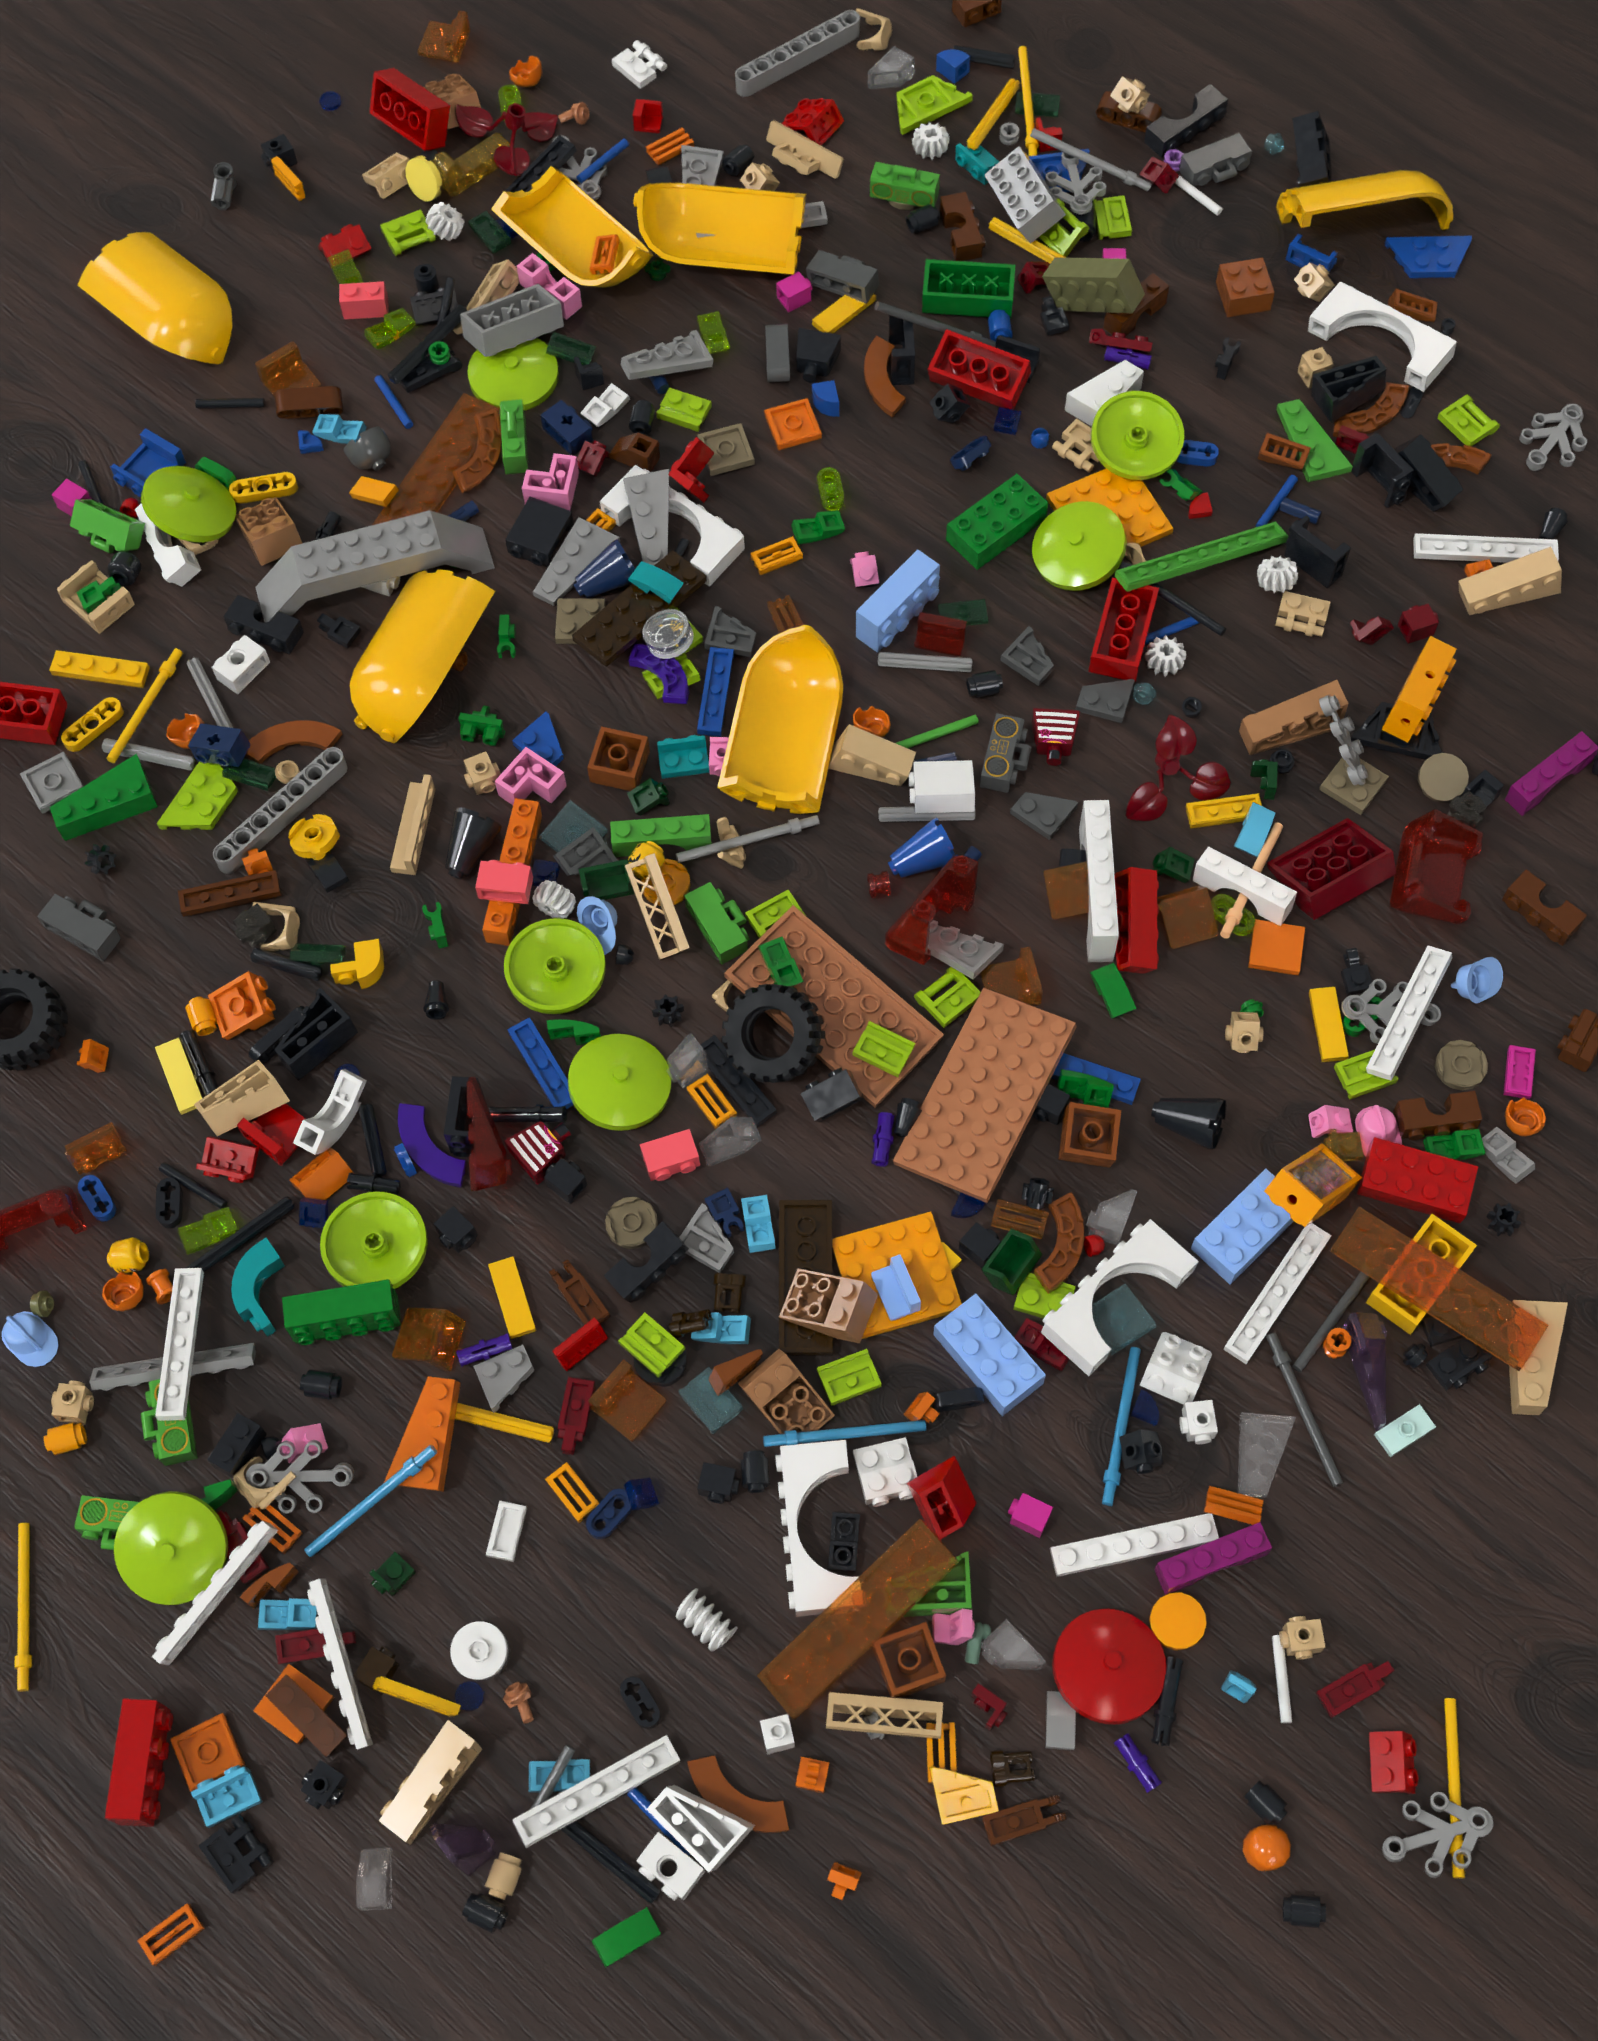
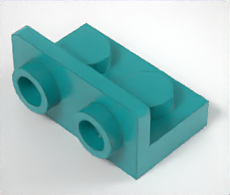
M961 143L956 145V162L969 171L974 179H978L983 185H986L988 180L985 174L997 165L999 161L981 145L976 150L969 149L967 146L964 147Z
M691 735L687 738H667L657 742L662 779L710 773L705 736Z

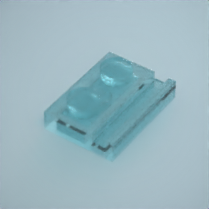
M708 1367L678 1392L709 1431L714 1434L721 1426L723 1427L739 1414L743 1407L729 1390H726L719 1396L715 1393L708 1380L712 1373V1370Z

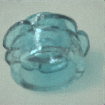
M1269 134L1265 141V150L1273 155L1283 149L1284 140L1281 134Z
M1149 683L1136 684L1133 688V698L1141 705H1148L1156 697V690Z

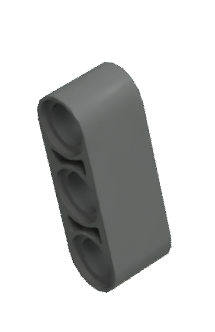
M788 324L765 325L767 382L790 381Z

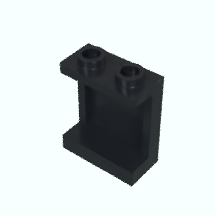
M889 315L888 341L892 345H902V349H892L891 384H914L915 345L913 323Z
M1377 432L1359 443L1351 472L1356 477H1359L1368 471L1388 492L1384 505L1386 508H1389L1394 504H1400L1406 498V492L1411 484L1414 470Z
M529 497L505 539L508 553L515 558L529 560L537 566L548 567L551 563V555L565 531L570 532L574 525L572 511Z
M1306 515L1300 521L1296 520L1289 529L1290 536L1285 543L1287 547L1284 556L1296 562L1299 568L1328 589L1343 575L1351 547L1343 542L1334 551L1307 530L1310 518Z
M452 1076L443 1135L450 1153L458 1157L476 1155L477 1149L471 1132L464 1130L468 1106H484L485 1097L478 1078Z

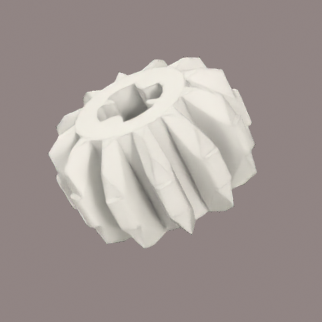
M930 121L928 125L921 123L920 127L915 129L912 145L915 148L916 155L921 154L923 159L930 157L932 160L934 156L941 158L942 153H946L948 149L949 136L946 128L940 127L939 122L935 125H932Z
M443 202L434 204L430 208L425 221L428 224V229L432 230L434 235H438L441 240L445 238L448 241L456 239L460 235L465 222L462 219V214L458 213L456 208H452L449 203L445 205Z
M1271 556L1270 560L1264 559L1257 570L1259 586L1263 587L1265 591L1272 590L1274 593L1276 591L1284 593L1285 589L1291 590L1298 580L1296 562L1291 561L1290 558L1284 559L1281 556L1279 558Z
M1167 635L1163 637V640L1156 637L1154 643L1150 642L1148 644L1147 652L1145 653L1148 669H1154L1155 675L1159 672H1163L1164 677L1168 675V672L1175 675L1178 669L1181 670L1185 663L1186 651L1183 650V643H1177L1176 637L1172 640H1169Z
M549 880L541 882L535 889L532 897L533 904L538 907L539 911H543L552 918H567L572 913L576 903L575 896L570 893L569 889L564 888L563 885H559L555 881L551 882Z

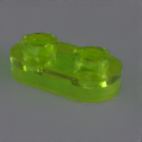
M505 85L499 89L498 96L501 115L503 112H507L509 105L513 103L522 105L520 92L516 86Z
M831 467L821 469L817 474L821 504L829 511H836L844 504V492L840 474Z
M1226 894L1216 895L1212 898L1209 906L1211 916L1224 925L1226 922L1225 916L1228 910L1233 908L1236 900ZM1221 907L1224 908L1226 911L1220 912L1217 908ZM1245 907L1240 920L1245 926L1235 925L1232 931L1239 936L1250 934L1255 925L1254 915Z

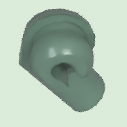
M981 1622L975 1624L972 1639L967 1641L965 1662L970 1664L979 1663L982 1639L987 1640L991 1635V1627L988 1624H982Z

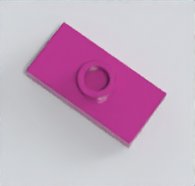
M1509 1045L1503 1095L1518 1098L1524 1097L1526 1099L1531 1098L1536 1049Z

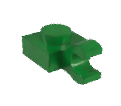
M1172 468L1167 470L1171 475L1170 481L1160 479V483L1163 486H1172L1177 490L1176 494L1186 501L1193 500L1203 493L1201 489L1188 479L1182 478Z
M109 577L102 584L96 580L76 593L84 610L89 614L106 601L107 596H112L121 586L119 583L116 584L113 577Z
M500 615L499 645L497 646L498 657L502 658V653L505 650H509L511 658H515L516 650L511 642V638L516 636L515 624H511L509 615Z
M436 902V911L429 912L426 905H423L422 910L425 918L432 921V925L428 926L431 941L436 940L440 949L449 945L442 919L443 910L441 904Z

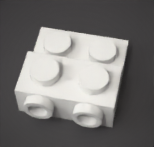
M906 1437L853 1450L866 1505L873 1504L874 1507L888 1504L889 1499L899 1497L900 1500H907L913 1498L907 1483L915 1479L917 1474Z

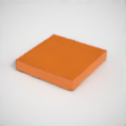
M808 398L764 410V415L778 450L822 438V432Z
M1255 919L1248 968L1299 976L1305 927L1289 924L1279 926L1270 921Z
M290 1664L286 1666L268 1690L269 1692L287 1674L323 1711L326 1710L334 1699L330 1693ZM266 1696L262 1698L253 1710L298 1745L306 1737Z
M224 1713L170 1738L190 1792L198 1789L197 1785L204 1780L213 1778L215 1781L225 1776L224 1772L231 1767L237 1765L241 1767L246 1766Z

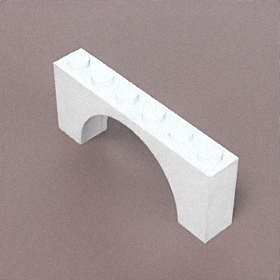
M1342 282L1338 283L1310 315L1308 332L1325 341H1328L1339 331L1361 325L1381 327L1398 335L1408 346L1412 358L1407 366L1404 382L1423 392L1454 356L1457 341Z
M635 465L623 478L650 472ZM623 478L600 501L601 511L613 518L619 527L632 518ZM669 486L668 512L676 513L686 518L698 530L701 542L690 564L706 575L707 582L705 584L710 587L745 549L744 535L738 529L731 528L725 524L720 517L708 513L702 505H696L685 494L678 493Z
M1086 800L1083 803L1079 837L1080 849L1086 851L1088 868L1089 914L1086 939L1088 962H1113L1119 931L1109 800Z
M1151 1219L1144 1226L1140 1223L1131 1232L1130 1236L1132 1238L1127 1243L1124 1240L1121 1241L1113 1250L1114 1255L1109 1260L1105 1257L1097 1265V1272L1092 1277L1087 1275L1079 1283L1078 1287L1080 1289L1075 1294L1069 1292L1060 1304L1062 1306L1057 1311L1052 1309L1042 1320L1044 1326L1041 1333L1088 1376L1107 1359L1111 1348L1098 1333L1092 1315V1300L1099 1287L1108 1280L1122 1274L1142 1273L1158 1277L1177 1289L1194 1272L1199 1262Z
M846 1440L780 1446L781 1455H775L777 1472H783V1482H778L779 1499L785 1498L786 1509L780 1510L782 1526H788L789 1535L783 1537L785 1554L790 1553L791 1564H786L787 1581H793L794 1592H788L790 1609H796V1617L863 1610L860 1577L837 1575L819 1566L804 1550L797 1531L799 1512L808 1495L827 1479L841 1474H848Z

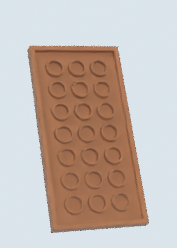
M793 905L724 973V977L743 994L752 987L757 988L763 984L774 985L775 982L767 969L758 946L783 936L791 958H794L804 981L792 987L796 988L798 992L805 993L809 997V1001L815 1003L818 1007L817 1015L823 1018L824 1024H820L821 1031H825V1039H821L820 1045L823 1046L821 1053H817L816 1057L832 1071L839 1068L851 1071L865 1100L876 1108L943 1039L944 1034ZM778 1009L764 1011L794 1037L792 1022L785 1012ZM869 1021L915 1043V1047L899 1077L893 1076L852 1055Z
M983 987L920 1108L922 1110L921 1114L908 1135L905 1136L894 1157V1165L988 1203L1037 1103L1077 1028L1076 1022Z

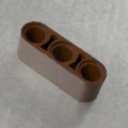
M1107 91L1103 94L1096 110L1097 117L1102 121L1145 133L1146 127L1159 119L1162 114L1161 107L1149 101L1138 113L1132 111L1126 113L1118 107L1119 102L1110 96L1113 91Z
M336 386L280 389L274 394L276 415L282 419L318 417L319 414L340 415L343 413L341 389Z

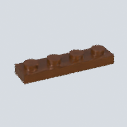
M276 870L178 891L183 917L282 896Z

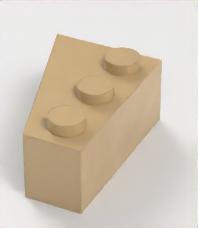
M849 724L834 744L828 769L901 786L909 777L916 752Z
M257 1060L194 1105L216 1136H219L236 1128L243 1117L250 1121L290 1100L272 1074Z

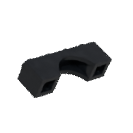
M1208 85L1195 94L1192 108L1193 114L1184 119L1160 117L1146 127L1144 143L1161 158L1164 157L1167 151L1177 149L1183 143L1189 142L1199 132L1205 131L1217 120L1223 119L1227 113L1228 98L1213 85Z

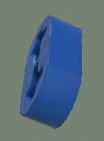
M1184 440L1177 462L1188 465L1212 466L1217 461L1219 450L1212 443ZM1182 450H1187V454H1183ZM1205 453H1210V457H1207Z
M84 1176L78 1183V1191L88 1209L99 1221L112 1219L116 1213V1206L105 1186L97 1176ZM91 1183L97 1193L94 1196L88 1191L87 1187ZM102 1201L107 1211L102 1213L97 1202Z

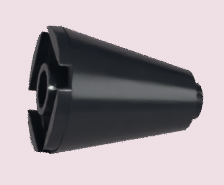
M458 807L454 812L445 868L449 870L448 874L457 879L470 875L502 828L495 820L489 817L485 819L478 816V812Z
M1161 1098L1159 1102L1154 1103L1151 1116L1155 1117V1123L1207 1149H1215L1223 1131L1221 1123L1222 1119L1225 1120L1227 1103L1226 1100L1221 1098Z

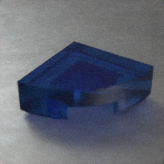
M960 1193L951 1216L956 1218L972 1217L983 1209L986 1202Z
M1141 1389L1131 1416L1157 1426L1159 1421L1157 1405L1153 1397Z

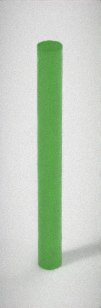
M972 715L896 742V744L908 749L976 725L979 721L976 715Z

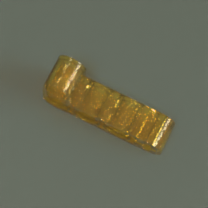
M495 133L455 160L444 151L438 153L432 162L436 165L442 178V186L440 187L450 196H457L499 168L494 162V152L499 146L510 147V142L501 134Z

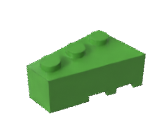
M967 1551L960 1554V1556L946 1561L943 1560L920 1571L917 1570L885 1582L886 1617L933 1616L936 1613L951 1615L960 1609L971 1610L969 1552Z

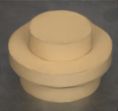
M290 760L280 762L275 768L276 778L284 784H287L300 773L297 764Z

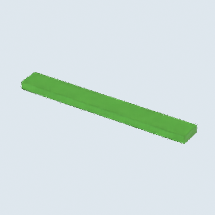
M1272 522L1116 570L1115 578L1128 592L1286 543L1288 535L1277 522Z

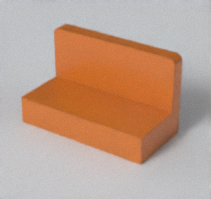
M330 1147L318 1155L289 1181L305 1196L314 1208H317L347 1183L348 1175L350 1172L353 1173V1171L339 1153Z

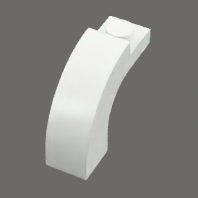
M346 1069L341 1070L327 1102L314 1117L302 1121L293 1143L314 1155L323 1153L333 1146L355 1117L361 1105V1102L358 1100L367 1080Z

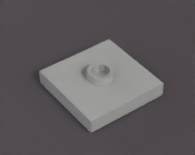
M65 752L20 773L42 814L49 811L50 807L83 787Z

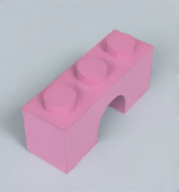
M532 253L517 265L519 283L524 288L536 284L542 286L561 302L564 319L567 320L582 307L580 289L565 277L556 282L549 272L548 264Z

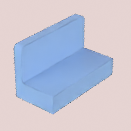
M901 1254L890 1258V1266L871 1273L872 1280L890 1321L920 1311L921 1300Z

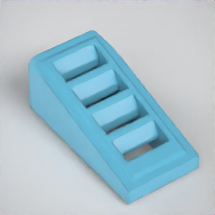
M1232 1670L1228 1673L1221 1686L1222 1691L1242 1703H1246L1257 1689L1251 1680Z

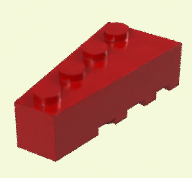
M1129 867L1114 874L1119 931L1115 951L1118 971L1145 974L1156 970L1159 962V955L1157 953V940L1159 937L1157 929V915L1159 912L1157 891L1159 882L1157 870Z

